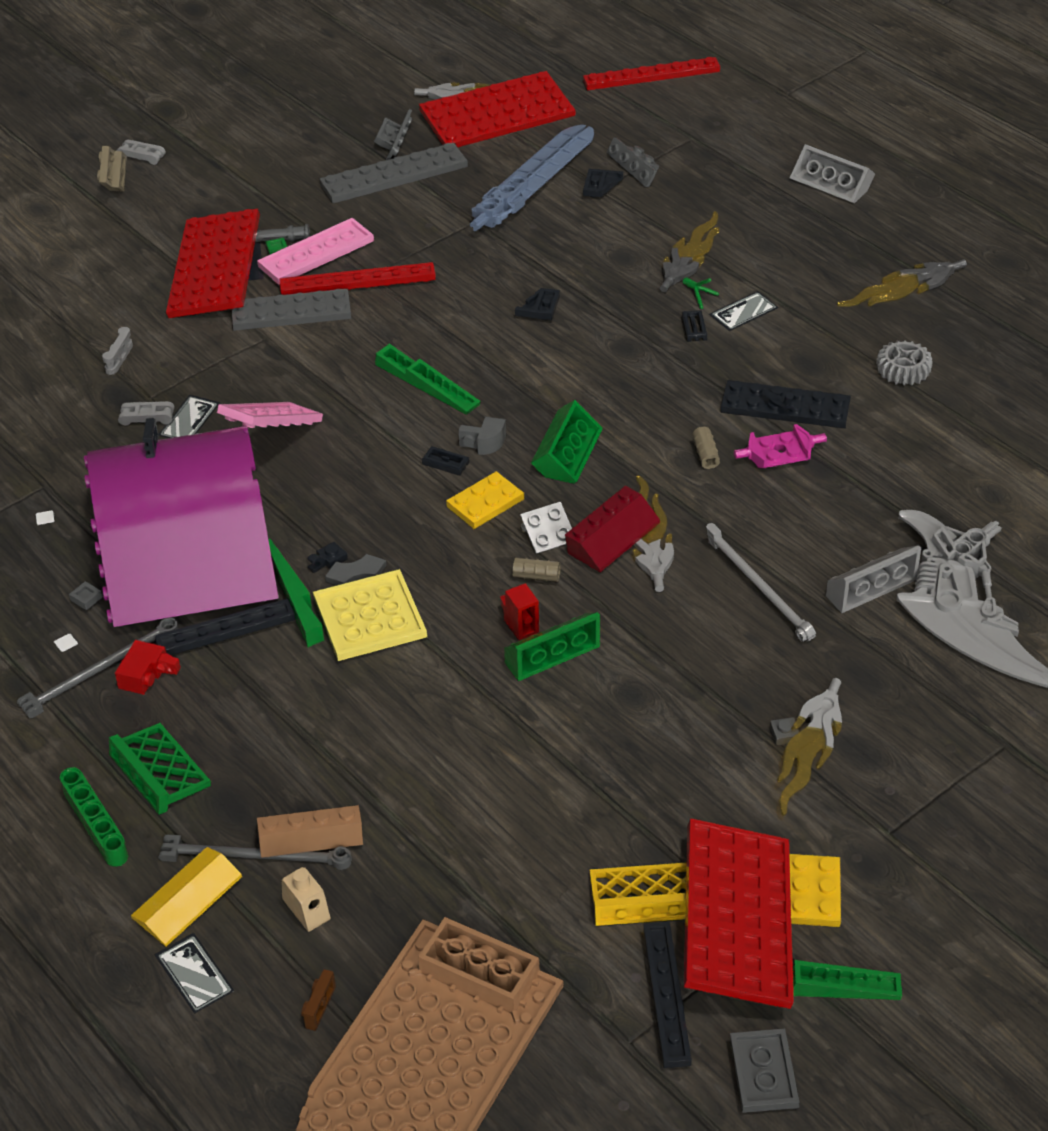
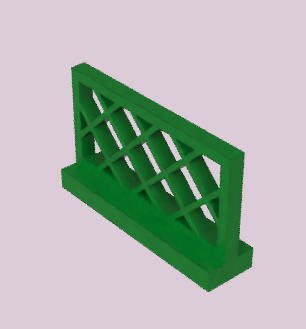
M161 723L121 738L118 734L109 737V755L159 815L168 811L169 804L211 786L210 779ZM158 732L162 736L161 740L149 738V736ZM131 743L142 744L140 749L128 746ZM145 746H157L158 750L157 752L144 750ZM163 748H169L175 752L172 755L161 753ZM141 757L154 758L153 763L142 762ZM159 759L171 761L170 766L157 765ZM175 762L186 764L187 769L175 768ZM154 771L167 773L165 779L154 777ZM171 774L184 776L182 781L170 780ZM188 777L197 778L200 782L196 784L188 783L187 779ZM167 786L180 788L179 791L170 795L166 791Z

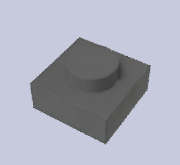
M86 581L69 594L70 600L85 610L89 609L103 597L101 590Z
M794 717L770 721V729L776 745L800 742V733Z

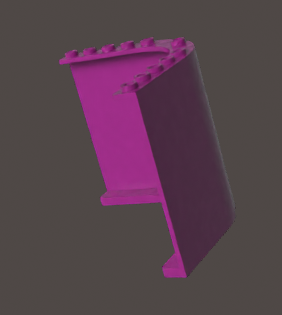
M247 426L158 440L156 456L154 458H146L145 443L143 442L87 452V455L84 456V461L89 474L84 476L86 487L91 489L95 516L94 519H91L93 533L97 532L99 541L95 542L97 555L102 557L103 564H99L101 578L105 577L107 585L103 587L104 599L109 600L111 608L107 609L108 622L113 623L114 627L278 599L258 480H253L252 471H255L256 467Z

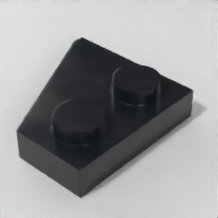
M588 169L583 196L602 197L623 180L624 171Z
M540 288L533 296L525 300V305L515 308V316L552 320L560 299V290Z

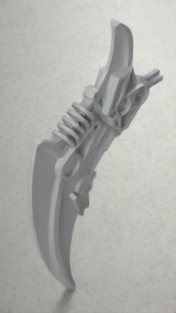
M916 510L899 511L898 519L905 521L921 535L927 549L922 552L921 563L918 566L915 592L898 593L896 601L925 629L962 654L1006 675L1048 688V668L1030 655L1014 636L1017 637L1019 633L1018 622L1004 615L1003 609L996 606V601L991 594V566L986 561V547L990 544V539L1001 531V527L998 526L999 523L991 521L982 529L972 528L964 533L945 526L924 512ZM979 576L982 577L983 587L985 588V601L978 600L975 578Z

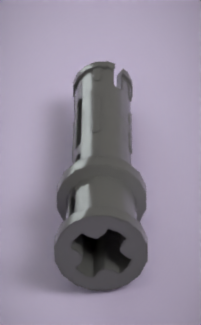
M305 224V226L299 227L289 225L283 229L257 230L255 242L284 238L291 242L310 237L309 224Z

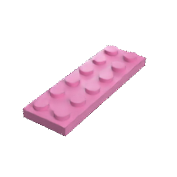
M350 218L257 260L258 267L280 285V278L297 277L314 268H318L327 262L373 242L374 235L355 219Z
M291 402L219 404L217 413L225 415L226 420L233 422L241 421L243 426L255 428V425L260 427H267V425L278 427L279 424L284 426H290V424L301 425L302 423L312 425L313 422H321L323 417L322 413Z

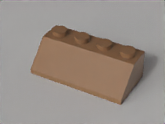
M359 805L257 818L261 858L334 849L340 846L363 845Z

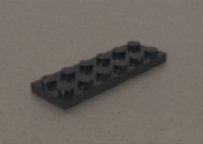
M727 380L721 413L846 429L851 396ZM766 389L785 398L786 393H792L794 395L792 400L794 409H785L777 406L762 390Z

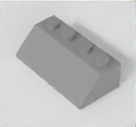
M805 144L790 179L855 203L868 191L875 173L867 167Z
M919 545L904 547L894 552H889L885 556L871 560L860 567L853 568L844 574L831 578L827 583L826 597L841 613H844L916 581L921 547Z

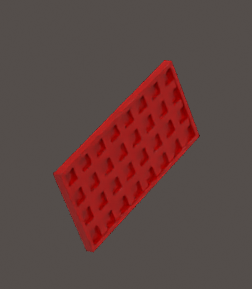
M547 71L419 104L420 112L442 145L454 143L457 148L573 117L576 114L572 104Z
M246 209L239 212H227L225 214L209 215L200 218L193 217L186 220L166 310L168 318L244 307L260 218L258 209Z
M690 818L687 826L684 988L791 1009L794 998L789 839Z

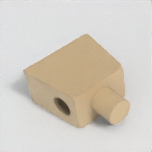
M306 868L297 869L282 879V898L308 932L330 920L324 891ZM310 902L312 903L313 909H309Z

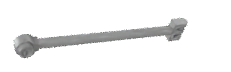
M707 524L708 542L715 549L720 548L796 626L797 630L795 633L801 642H808L815 638L816 632L813 626L804 619L802 620L722 538L721 530L715 524Z

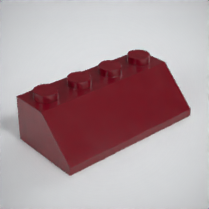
M624 486L565 534L568 554L601 572L660 523V519L642 494Z

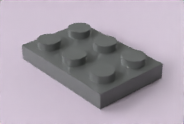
M785 1029L730 1033V1044L742 1113L799 1108V1097Z

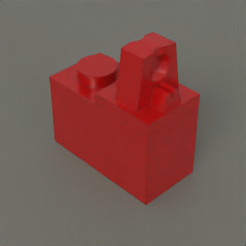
M525 583L505 591V595L500 596V604L504 610V621L517 639L520 641L539 633V601Z
M135 640L115 672L118 689L144 695L149 686L153 685L155 678L159 679L162 673L177 675L181 665L178 658L166 653L164 646Z

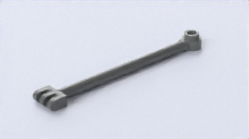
M165 618L156 627V630L138 640L151 643L155 641V635L179 629L178 623L174 618ZM133 643L37 697L31 692L25 694L17 700V704L29 718H34L44 712L43 703L123 659Z
M165 835L158 857L161 861L177 862L179 854L198 855L206 847L222 853L225 857L321 862L333 865L338 870L347 869L352 861L351 852L343 846L337 847L334 851H329V853L301 852L261 858L260 848L182 844L181 835Z

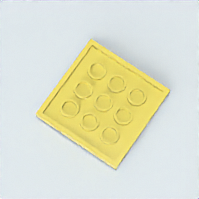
M400 569L313 592L315 603L338 661L427 637V630Z

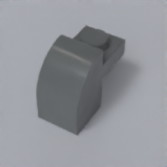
M485 417L481 428L460 425L459 445L477 448L478 455L496 452L502 447L506 437V419Z

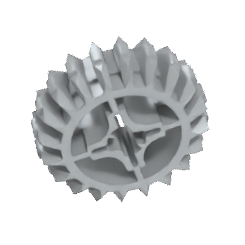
M896 340L895 343L889 342L888 345H883V348L878 353L876 364L878 373L882 374V378H887L888 382L894 381L895 385L902 383L903 385L910 384L912 386L914 382L920 384L921 380H926V377L931 373L933 361L931 353L927 351L926 347H921V344H914L913 341L906 342L904 340V342H899Z

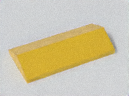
M206 847L131 915V918L167 947L242 877V874L222 853Z

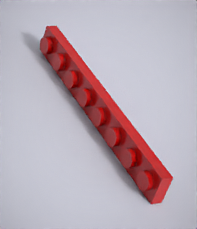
M706 57L705 59L676 61L669 64L641 66L633 69L626 68L598 74L591 73L583 75V82L588 91L720 72V64L716 57Z
M430 262L280 278L281 295L336 289L351 290L364 287L389 286L392 284L427 282L436 280L434 264Z

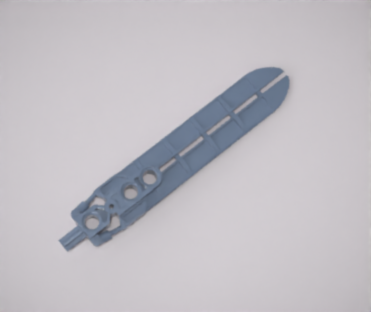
M577 125L561 131L499 186L490 189L482 197V202L472 208V217L476 218L470 223L473 231H477L483 225L493 228L497 224H501L508 217V214H514L520 210L531 195L591 143L594 138L593 128L589 126L585 129L586 125Z

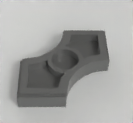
M366 554L355 562H335L326 574L325 580L334 585H341L380 575L386 567V560Z

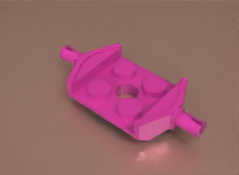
M794 424L793 431L756 438L754 432L750 433L748 447L734 450V457L737 459L748 456L758 468L809 460L814 444L826 442L827 437L825 433L810 435L809 432L797 424Z

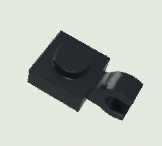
M332 542L317 550L316 554H311L307 557V560L312 563L308 566V569L313 573L319 571L324 566L331 569L335 562L342 563L348 560L347 552L338 544Z

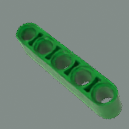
M75 767L62 771L60 781L64 795L106 863L113 867L126 863L128 852L124 837L83 773Z

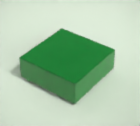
M284 238L266 241L269 255L287 247Z

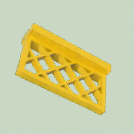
M687 862L590 869L596 926L685 919L686 893L678 892L682 888L686 890V877L680 879L674 874L686 872ZM651 874L662 876L658 881L649 878ZM625 876H633L636 879L629 883L623 878ZM596 878H608L610 881L603 885L596 881ZM669 880L675 883L676 886L669 889L663 884ZM644 882L651 887L643 891L637 886ZM618 884L625 889L617 893L611 888ZM656 890L663 893L662 895H652ZM630 892L638 895L635 897H626ZM604 894H607L608 896L612 897L607 899H600Z

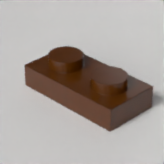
M323 969L320 978H316L313 983L310 1000H306L303 1004L301 1015L304 1017L306 1029L316 1031L336 988L333 971Z

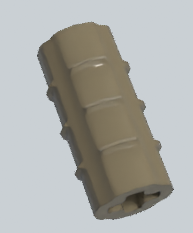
M698 427L693 431V439L699 460L705 469L715 468L719 465L720 458L713 435L708 427Z
M515 557L513 577L524 578V580H544L546 582L559 581L560 562Z

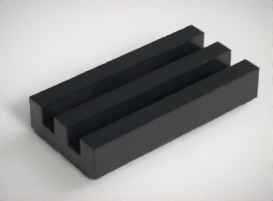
M702 310L683 311L682 320L687 342H691V338H695V341H699V338L707 341V331ZM696 315H698L701 332H698L697 325L694 317ZM687 316H690L693 333H691Z
M146 418L143 443H145L146 458H154L156 456L158 431L154 418Z
M433 446L430 447L422 458V465L461 476L462 470L466 469V465L470 463L467 456Z

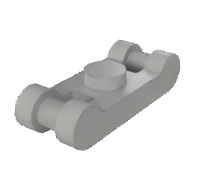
M125 140L122 146L116 150L122 151L127 157L147 160L153 165H156L166 153L165 149L161 146L133 140Z
M128 327L118 329L119 336L116 341L111 345L109 352H105L102 355L103 362L106 363L105 371L109 375L117 373L133 347L132 339L129 338L131 333Z
M168 401L124 403L121 406L118 422L126 426L130 422H146V418H154L156 422L160 421L163 424H170L172 413L174 412V404Z

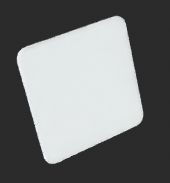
M53 511L36 513L37 525L54 522Z
M67 634L54 641L61 652L78 644L71 634Z

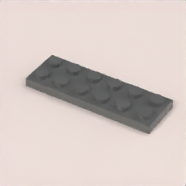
M348 289L245 299L244 307L232 309L234 331L351 319Z

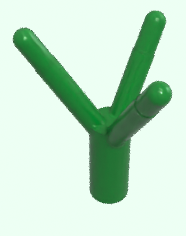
M686 277L683 279V284L694 289L700 309H703L699 290L716 296L719 295V292L701 286L711 282L710 278L695 282Z

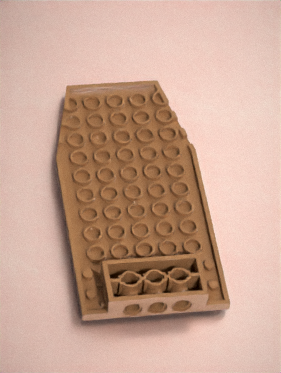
M444 917L439 926L422 920L312 1082L306 1104L303 1106L299 1116L300 1121L296 1131H477L561 992L563 980L540 971L538 957Z

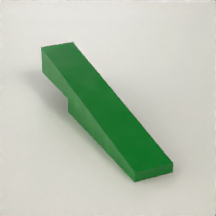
M390 343L376 353V366L465 415L480 405V400L423 360L418 359L415 362Z
M268 539L274 572L286 599L290 601L295 613L296 622L307 647L324 641L322 624L311 610L310 592L272 540Z
M794 960L793 996L901 1000V974Z

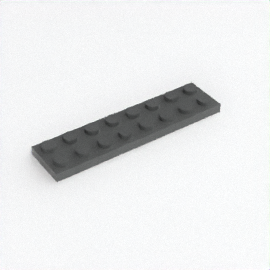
M447 143L439 147L413 152L409 155L395 157L386 161H379L375 164L346 170L342 173L328 175L319 179L321 187L331 202L337 203L468 167V161L454 143Z

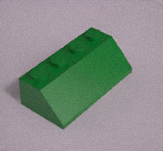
M573 400L558 409L531 464L545 478L574 484L578 481L603 428L576 400Z
M598 612L583 614L504 647L505 664L515 678L521 681L599 648L600 614Z

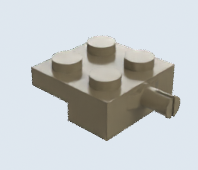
M102 146V151L99 152V162L101 165L100 170L97 172V178L99 183L109 191L124 192L127 155L122 151H114L110 146Z

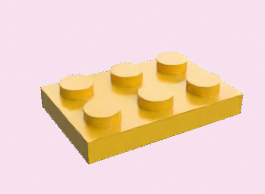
M496 471L446 500V503L451 511L473 529H476L524 500V493Z
M790 854L791 924L840 927V857Z

